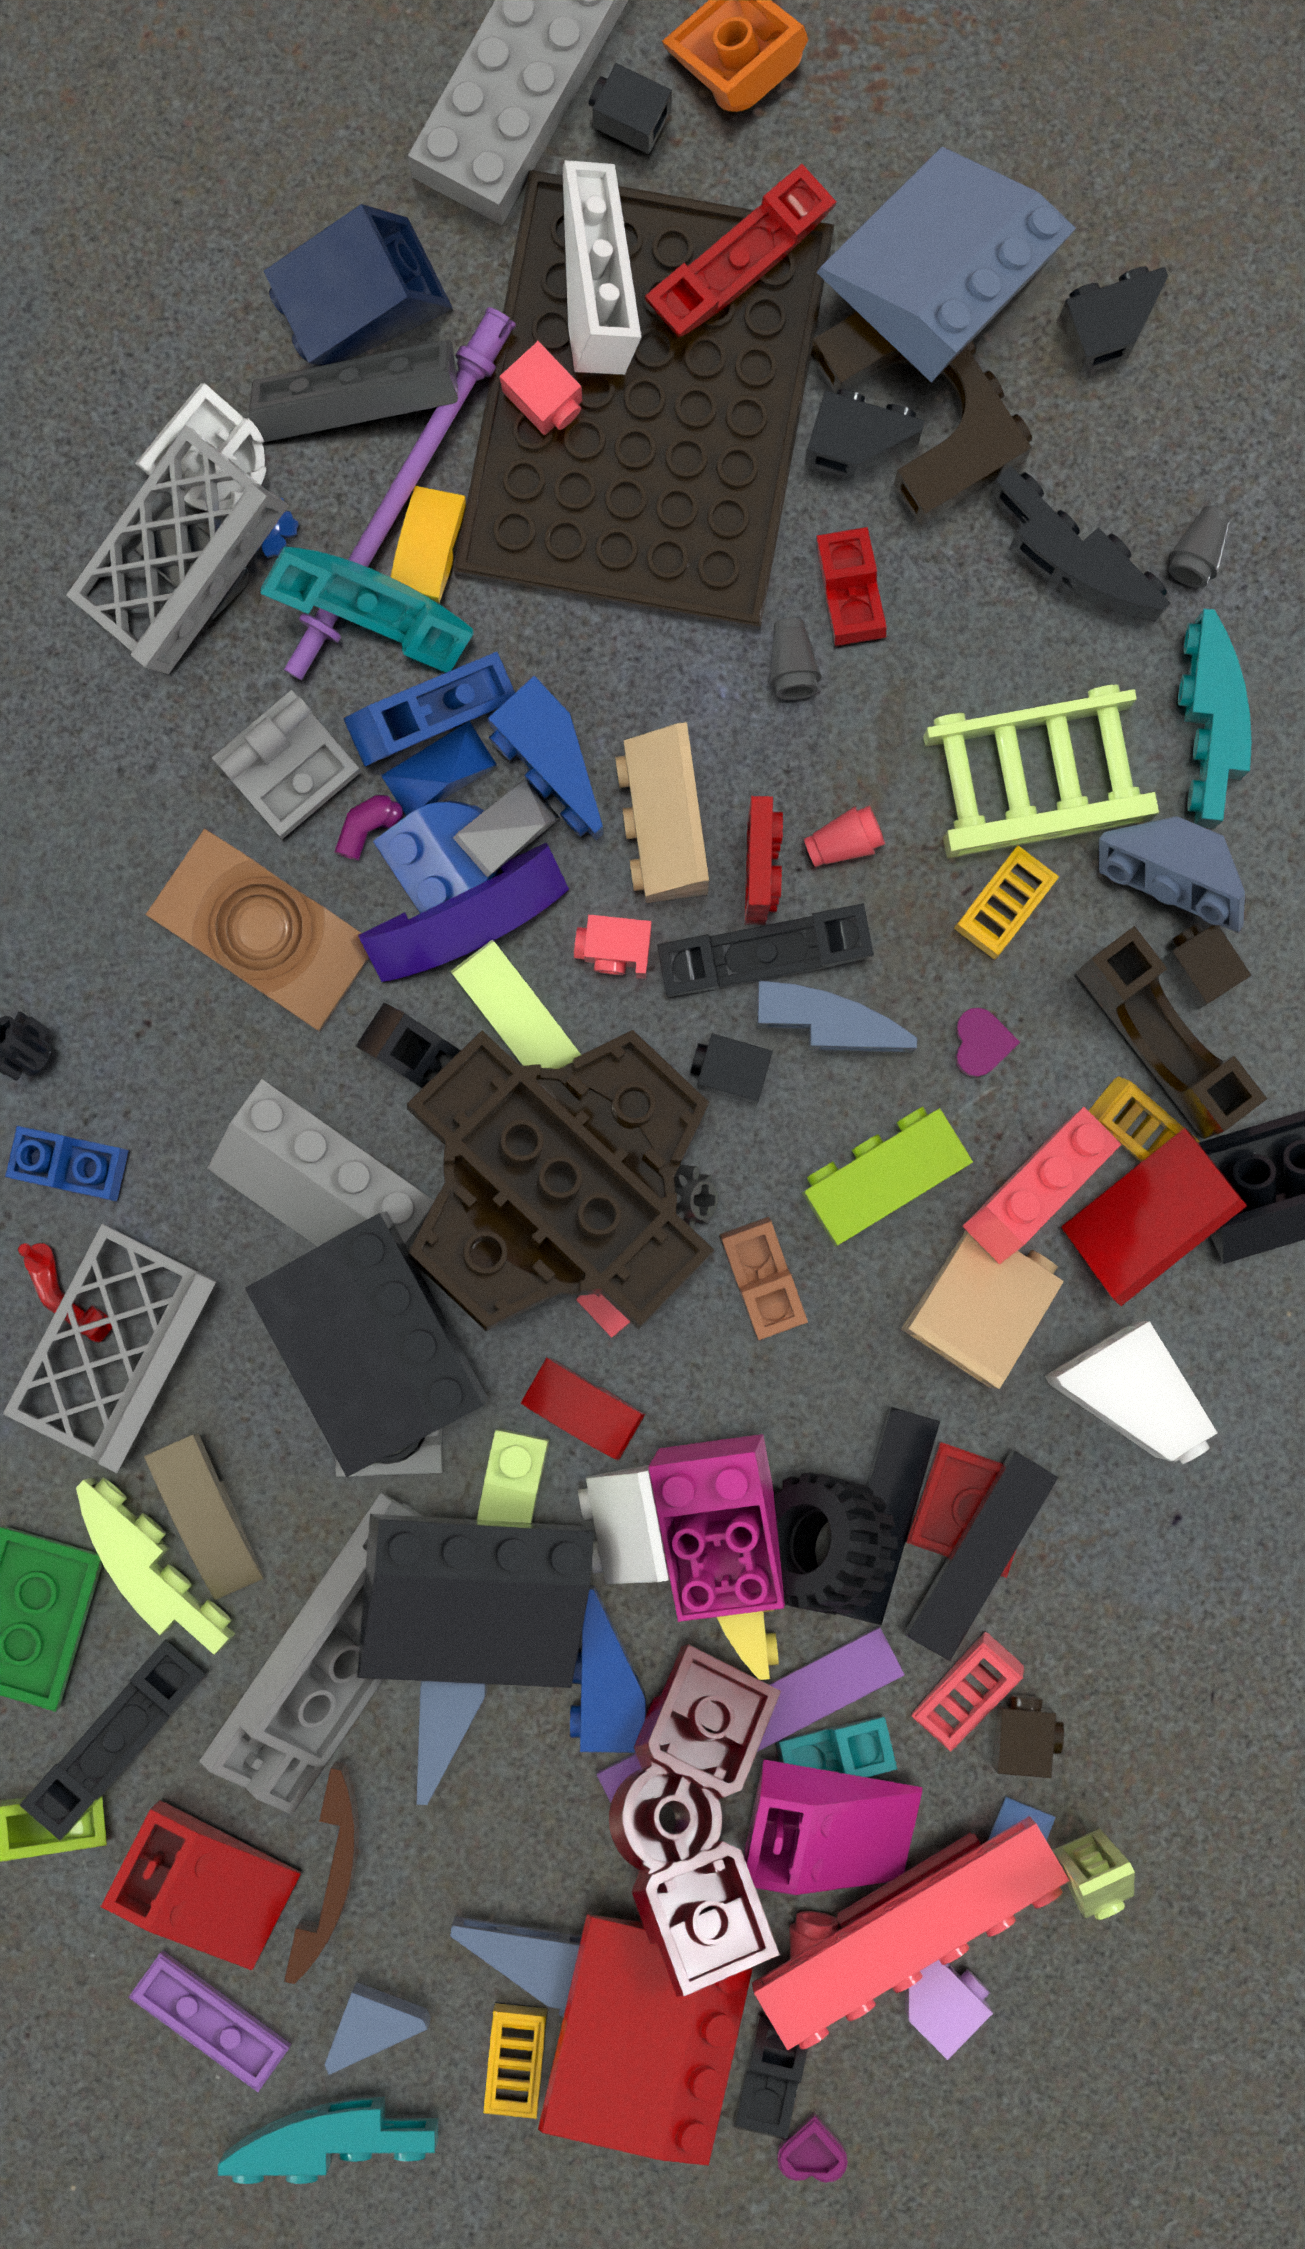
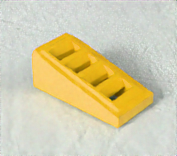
M1017 845L953 929L996 960L1059 876ZM1016 864H1019L1042 882L1036 890L1011 872ZM1004 880L1029 898L1024 906L999 887ZM991 896L1017 914L1012 922L987 903ZM979 912L1005 930L1000 937L975 919Z
M1120 1076L1111 1082L1088 1110L1122 1144L1121 1147L1140 1162L1144 1161L1184 1128L1135 1084ZM1130 1099L1131 1102L1122 1111L1118 1118L1113 1122L1112 1120L1114 1119V1117L1119 1113V1111ZM1142 1111L1148 1114L1133 1134L1129 1136L1126 1133L1128 1128ZM1162 1125L1165 1129L1148 1150L1142 1147L1157 1127Z
M495 2003L483 2113L537 2119L547 2008ZM503 2027L534 2030V2039L502 2036ZM501 2048L532 2051V2060L500 2057ZM499 2068L530 2071V2080L498 2077ZM497 2089L528 2092V2101L496 2099Z

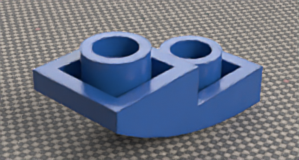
M17 1126L5 1177L117 1201L129 1150Z

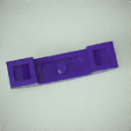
M547 842L506 862L500 867L503 872L502 874L411 919H408L404 912L359 934L358 937L381 982L413 975L466 955L484 946L489 941H494L519 927L559 899L569 888Z

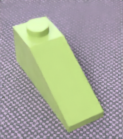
M500 1428L495 1430L477 1520L532 1523L550 1439Z

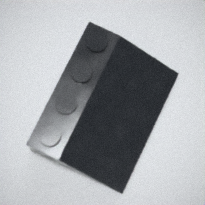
M387 1211L376 1214L245 1288L346 1477L443 1428L489 1401L419 1269L408 1257L409 1251Z
M370 1514L357 1677L571 1688L590 1590L594 1531L575 1525Z

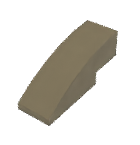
M199 1433L144 1456L170 1516L214 1600L264 1579L223 1481H219Z

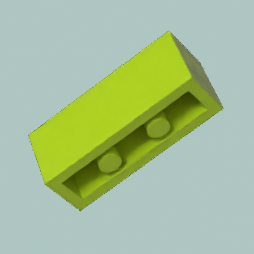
M924 1107L917 1109L897 1122L901 1130L897 1135L883 1142L879 1134L851 1150L856 1160L838 1170L835 1163L831 1162L807 1177L812 1187L805 1190L802 1195L834 1247L973 1163L940 1108L929 1115Z

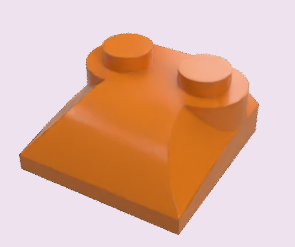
M708 0L662 40V43L671 55L712 91L719 107L727 111L738 112L756 104L799 65L803 50L808 42V37L804 26L772 0Z

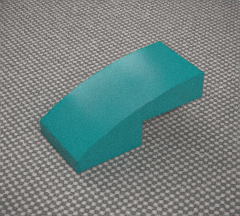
M884 1716L783 1738L775 1742L778 1759L781 1763L861 1777H871L897 1769Z

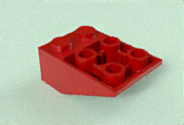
M159 1800L149 1810L101 1908L148 1932L253 1970L302 1872Z

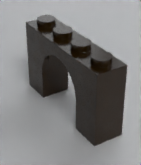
M858 312L813 339L811 355L835 393L839 389L851 390L887 367L900 363H910ZM973 341L941 372L951 382L958 394L961 404L960 424L946 440L904 465L896 473L894 485L921 526L994 482L1010 466L1015 469L1025 463L1032 449L1029 444L1032 441V435L1028 426L1018 414L1011 416L1001 400L1004 398V392L999 381L991 371L988 370L983 373L973 356L976 355V348Z
M1133 926L1092 957L1075 973L1201 1138L1206 1139L1225 1132L1266 1101L1267 1097L1235 1056L1226 1060L1219 1059L1185 1025L1167 999L1159 982V975L1168 968L1138 929Z

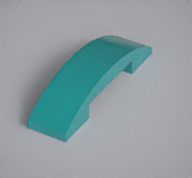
M284 547L260 588L262 595L309 614L313 606H316L402 643L403 655L445 673L452 670L473 636L472 627L415 589L361 564L319 551Z

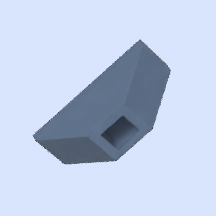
M1175 816L1106 831L1099 838V873L1108 876V878L1118 884H1127L1150 894L1164 904L1175 905L1196 914L1210 924L1221 925L1237 933L1243 927L1245 891L1223 835Z

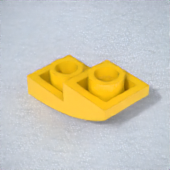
M415 486L395 553L391 578L415 589L438 604L440 603L454 562L452 549L466 509L464 495Z

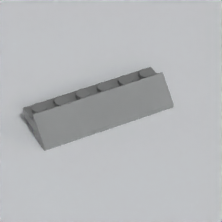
M380 1493L199 1761L210 1773L246 1788L257 1800L290 1815L294 1813L383 1681V1679L357 1677L370 1514L424 1517L405 1503L402 1505L383 1493Z

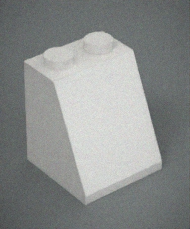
M1137 1321L1129 1324L1045 1375V1378L1052 1387L1156 1458L1173 1462L1180 1460L1182 1464H1185L1206 1452L1210 1448L1206 1440L1217 1434L1216 1429L1150 1321Z

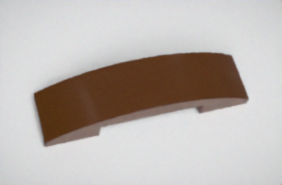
M335 1762L330 1768L319 1822L340 1826L320 1920L318 1923L301 1919L295 1929L284 1982L295 1984L308 1971L327 1944L343 1913L354 1879L358 1857L359 1816L353 1782L347 1765L341 1762Z

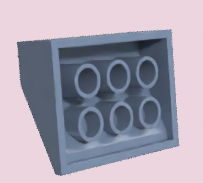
M941 147L816 273L932 383L1053 257L1076 228L1039 192L949 149Z

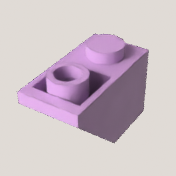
M937 1960L922 1969L920 1972L923 1977L916 1984L905 1990V2012L909 2022L948 2060L993 2012L985 2000L990 1991L972 1972L967 1969L960 1975L949 1963L942 1965Z

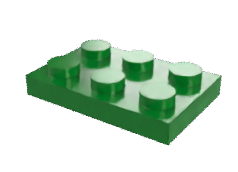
M0 1527V1696L55 1712L59 1710L103 1564L98 1553L10 1527Z

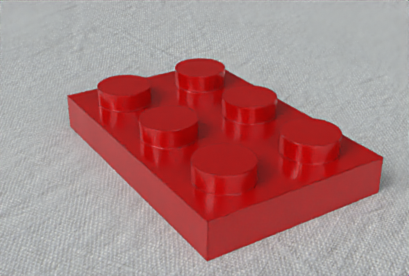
M751 796L747 819L744 925H766L768 913L777 912V905H779V898H781L782 866L771 865L772 860H778L782 844L783 812H773V797Z

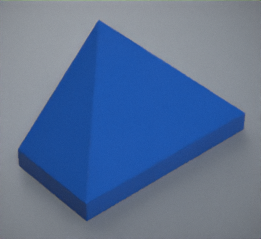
M468 721L387 771L381 777L407 816L421 806L441 802L496 768L497 764L471 722Z

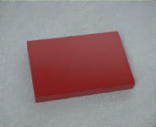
M1183 1128L1061 1228L1113 1300L1122 1306L1247 1207V1205L1186 1128Z

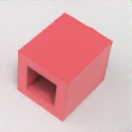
M539 341L500 375L502 392L544 436L555 426L558 430L565 428L581 411L579 406L582 402L581 385Z

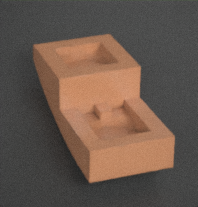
M766 1217L719 1234L758 1341L808 1323L770 1218Z

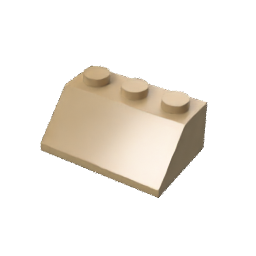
M687 722L677 723L624 740L625 755L615 757L619 788L630 787L632 807L622 808L626 839L637 838L639 859L629 860L633 890H644L646 903L708 895L709 876Z

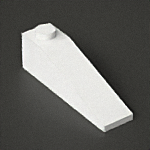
M565 160L562 172L568 330L574 371L625 375L640 342L641 331L615 164Z

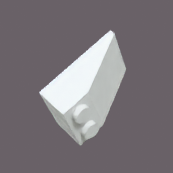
M649 1465L587 1476V1488L578 1490L583 1521L593 1520L597 1541L593 1542L592 1571L593 1574L603 1572L605 1584L653 1583L669 1580Z

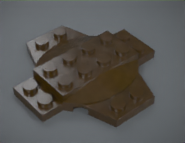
M482 1030L407 1103V1110L445 1145L443 1157L445 1183L438 1193L409 1251L408 1257L485 1331L559 1294H596L598 1297L602 1294L639 1330L714 1252V1249L676 1214L677 1193H675L674 1176L710 1102L633 1030L574 1058L572 1063L560 1069L541 1068V1064L520 1066Z

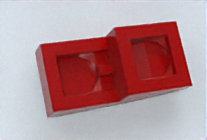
M868 527L816 535L824 592L835 646L886 638L887 626L877 585V568Z

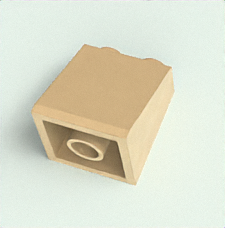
M965 1231L901 1330L987 1387L1000 1389L1064 1281L1054 1275L1058 1266L1038 1252L1030 1250L1028 1255L1025 1256L1016 1251L999 1264Z

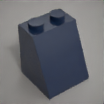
M360 204L264 270L271 286L269 289L270 298L277 310L286 316L294 332L292 335L293 345L299 355L311 364L327 365L350 360L453 309L408 217Z

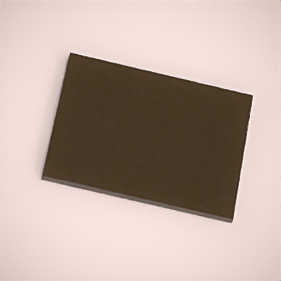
M530 170L503 314L508 316L509 320L514 321L516 327L509 334L493 362L496 369L490 377L454 574L761 630L825 281L816 272L829 259L835 225L820 222L793 250L744 293L710 319L679 338L647 303L645 295L683 263L689 266L754 210L618 186L641 339L625 375L575 372L568 330L563 176ZM537 341L547 349L582 388V402L579 404L581 411L577 417L562 430H558L555 426L545 436L502 392L500 375Z

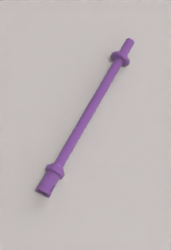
M488 307L467 346L461 345L455 354L458 359L457 365L459 369L456 373L458 401L454 404L439 406L435 409L348 560L366 567L369 566L475 382L484 379L485 376L491 377L496 369L493 362L509 334L516 327L515 322L509 320L510 318L505 314ZM319 608L315 617L305 613L300 615V622L307 626L308 629L285 666V672L302 680L325 639L327 638L335 643L340 641L341 635L332 628L339 616Z

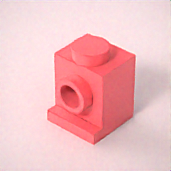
M588 914L587 928L577 927L574 958L584 959L587 963H594V971L604 974L625 975L626 967L636 968V978L646 979L652 923L646 920Z

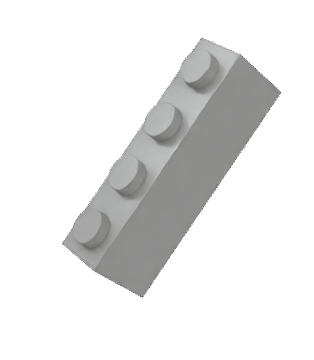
M263 1079L260 1080L229 1124L207 1167L212 1173L317 1247L376 1214L387 1211L408 1249L417 1237L434 1203L432 1198Z

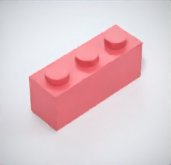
M1083 1107L1060 1126L962 1227L1001 1264L1023 1247L1122 1144Z

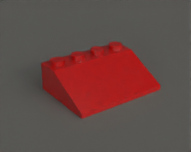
M587 1914L538 2130L545 2134L656 2160L709 2166L753 1967L686 1996L677 1997L658 1944H650L642 1922Z

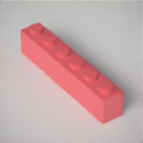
M1028 1816L753 1981L754 1994L787 2051L796 2045H799L802 2050L807 2049L824 2039L829 2034L827 2026L845 2016L848 2021H853L868 2013L876 2005L873 1999L892 1988L895 1993H899L916 1984L923 1977L920 1971L937 1960L942 1965L958 1959L969 1950L967 1942L986 1932L988 1937L1003 1932L1015 1923L1014 1914L1030 1904L1037 1909L1051 1903L1063 1893L1060 1886L1070 1880L1039 1827Z

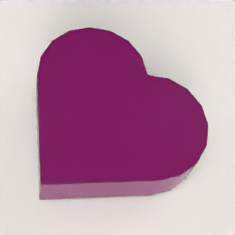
M978 1007L971 1008L960 1016L956 1024V1034L961 1042L955 1057L957 1066L967 1076L982 1077L992 1071L1020 1041L988 1010Z
M815 2112L792 2131L786 2140L781 2142L777 2151L779 2169L788 2179L795 2181L805 2180L813 2176L818 2181L825 2183L834 2182L842 2177L848 2164L846 2150L842 2143Z

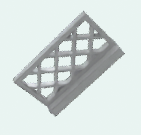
M184 426L66 596L132 651L131 656L145 668L169 674L289 505L275 493L262 487L195 430ZM193 445L202 452L204 475L182 479L181 460ZM215 464L224 472L216 473ZM235 480L246 489L233 508L219 510L218 482ZM205 485L208 512L186 516L183 489ZM172 491L174 518L153 522L151 503L158 493ZM209 522L210 541L202 551L189 553L187 525ZM175 528L178 555L156 558L154 531ZM142 533L144 561L123 564L122 544L129 535ZM178 564L179 585L173 593L159 595L157 568ZM145 570L147 597L126 601L124 573ZM112 576L114 603L97 605L87 594L100 577ZM148 606L150 626L140 640H138L129 632L127 610ZM115 612L116 620L108 613Z
M102 1223L3 1415L98 1461L99 1465L117 1473L217 1280ZM106 1239L127 1248L133 1270L103 1279L97 1256ZM135 1253L155 1263L139 1267ZM93 1267L97 1281L82 1286ZM164 1267L182 1276L173 1296L151 1303L142 1273ZM136 1276L145 1305L115 1315L106 1285ZM99 1287L109 1317L79 1326L72 1306L76 1296L79 1293ZM168 1304L158 1323L153 1309ZM147 1311L154 1331L149 1343L126 1350L117 1320ZM68 1314L72 1329L58 1333ZM111 1323L120 1353L90 1362L81 1332ZM75 1335L84 1364L54 1374L48 1356L53 1341ZM143 1352L133 1371L129 1356ZM123 1359L129 1378L124 1391L102 1397L93 1368ZM43 1362L47 1376L33 1380ZM86 1370L95 1400L66 1409L57 1379ZM50 1382L59 1412L38 1418L19 1409L28 1389ZM119 1399L109 1418L104 1404ZM98 1406L104 1429L95 1446L74 1436L68 1415ZM61 1418L65 1431L47 1422Z

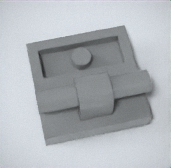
M292 690L212 757L281 839L286 837L361 773L360 768L316 719L306 703L299 696L297 697Z

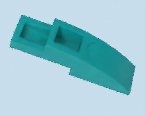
M1204 608L1196 618L1195 623H1188L1186 628L1184 654L1192 655L1190 675L1183 674L1181 677L1178 705L1186 706L1184 722L1205 724V729L1198 728L1195 735L1193 759L1201 760L1199 780H1192L1190 784L1187 809L1188 811L1195 812L1194 824L1204 828L1215 829L1224 819L1228 779L1241 780L1250 772L1252 740L1246 685L1238 657L1216 611Z
M385 2097L355 2098L325 2103L282 2117L241 2139L224 2152L218 2163V2176H232V2182L239 2184L259 2183L264 2181V2176H286V2181L289 2183L306 2184L316 2182L318 2175H327L332 2162V2153H340L341 2160L350 2162L369 2160L372 2158V2153H393V2158L398 2161L423 2160L426 2158V2153H435L438 2143V2118H385Z

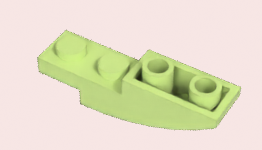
M93 1478L83 1480L76 1487L82 1516L91 1541L105 1569L120 1592L136 1612L159 1635L168 1631L177 1621L214 1655L219 1652L235 1635L227 1627L231 1619L212 1601L207 1600L204 1604H201L187 1591L192 1586L191 1583L173 1566L168 1564L162 1569L157 1564L171 1548L162 1540L166 1535L163 1528L144 1513L138 1518L123 1505V1502L127 1499L126 1496L107 1479L102 1478L99 1483Z

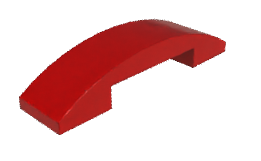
M803 164L799 165L763 196L762 204L689 266L683 263L646 294L645 300L679 338L725 308L780 262L836 206L835 199Z

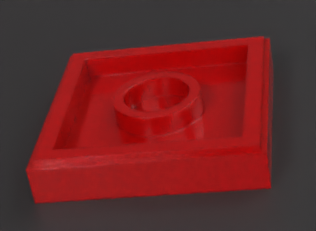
M939 1442L909 1528L906 1543L949 1557L1003 1464ZM1016 1550L1001 1576L1007 1578Z

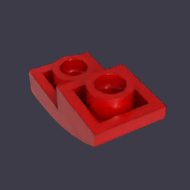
M550 1358L545 1359L521 1401V1404L615 1460H620L645 1416L644 1413L610 1391L595 1386L558 1361Z

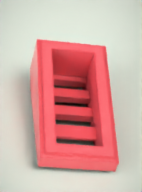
M984 1632L918 1705L911 1716L951 1752L1023 1679L1024 1666L990 1634ZM983 1658L1002 1674L998 1679L980 1663ZM969 1673L988 1689L984 1695L965 1679ZM953 1689L957 1690L974 1706L970 1711H967L949 1694ZM939 1703L960 1721L955 1728L933 1710Z

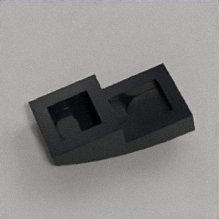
M759 2016L733 2127L786 2140L788 2138L798 2084L802 2080L808 2048L802 2050L799 2045H796L787 2051L768 2017Z

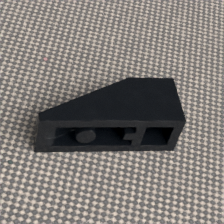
M386 1003L382 1004L355 1046L420 1089L433 1079L461 1051L406 1013Z

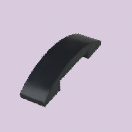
M864 903L812 913V916L724 934L713 936L706 934L657 944L667 997L771 980L874 956Z
M164 1640L129 1680L130 1683L65 1757L52 1767L22 1801L20 1806L61 1841L150 1743L205 1677V1673L167 1640Z

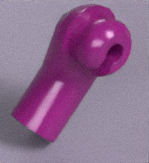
M375 795L351 808L346 815L334 853L359 861L368 832L380 826L391 828L398 823L403 816L401 805L391 801L387 795Z

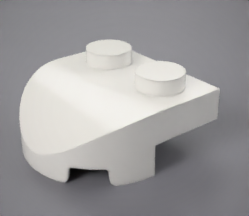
M201 383L135 463L150 476L184 426H188L260 485L266 473V467L264 466V440L258 428L249 418H243L205 383ZM193 445L181 460L182 479L204 475L202 452ZM215 464L216 473L224 472ZM235 480L218 482L219 510L233 508L246 489ZM205 485L183 489L186 506L208 511Z

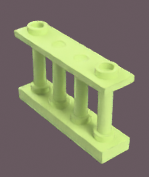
M1107 685L1089 690V698L970 720H966L964 713L949 714L934 719L935 726L927 727L923 736L925 747L944 744L958 820L953 822L955 829L947 830L943 837L946 857H958L1151 821L1159 813L1156 794L1152 792L1140 795L1139 787H1133L1119 711L1129 710L1137 700L1135 689L1120 692L1119 685ZM1098 715L1112 792L1108 793L1109 801L1089 804L1088 797H1082L1067 721ZM1047 725L1061 801L1056 803L1058 810L1037 814L1036 806H1030L1016 730ZM995 734L1010 810L1005 812L1006 820L986 823L985 817L979 816L964 740Z

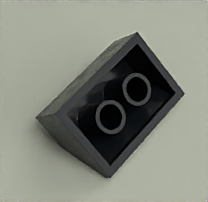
M1305 1111L1199 1142V1145L1247 1205V1207L1210 1235L1223 1264L1305 1240Z

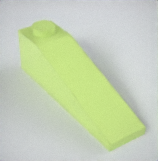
M1100 1828L1052 1850L1070 1880L1067 1882V1885L1084 1918L1094 1915L1096 1920H1101L1115 1915L1125 1908L1123 1901L1134 1896L1135 1872L1132 1865Z

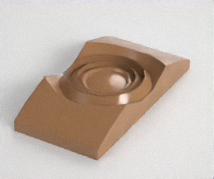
M206 829L202 831L146 913V916L319 1032L369 960V956L358 937L359 934H362L361 932Z

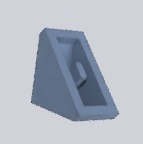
M356 1982L325 2062L328 2074L330 2075L427 2030L431 2021L427 2008Z

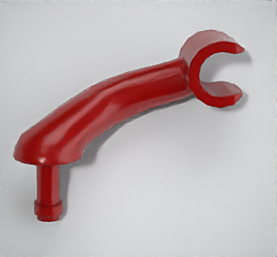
M27 1243L21 1244L18 1252L24 1257V1265L41 1303L45 1308L56 1313L64 1294L59 1287L52 1249L44 1243H37L32 1246ZM74 1303L72 1304L79 1326L109 1317L92 1304L86 1312ZM67 1314L64 1320L71 1325L69 1316ZM108 1323L83 1331L81 1334L93 1342L100 1343L111 1331L112 1325Z

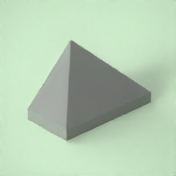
M525 778L460 830L453 839L488 878L557 822L560 817Z

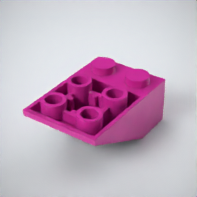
M764 1435L659 1448L648 1467L678 1622L783 1609L785 1601L774 1492Z
M763 1759L744 1857L755 1888L800 1895L886 1883L897 1878L905 1871L922 1796V1787Z

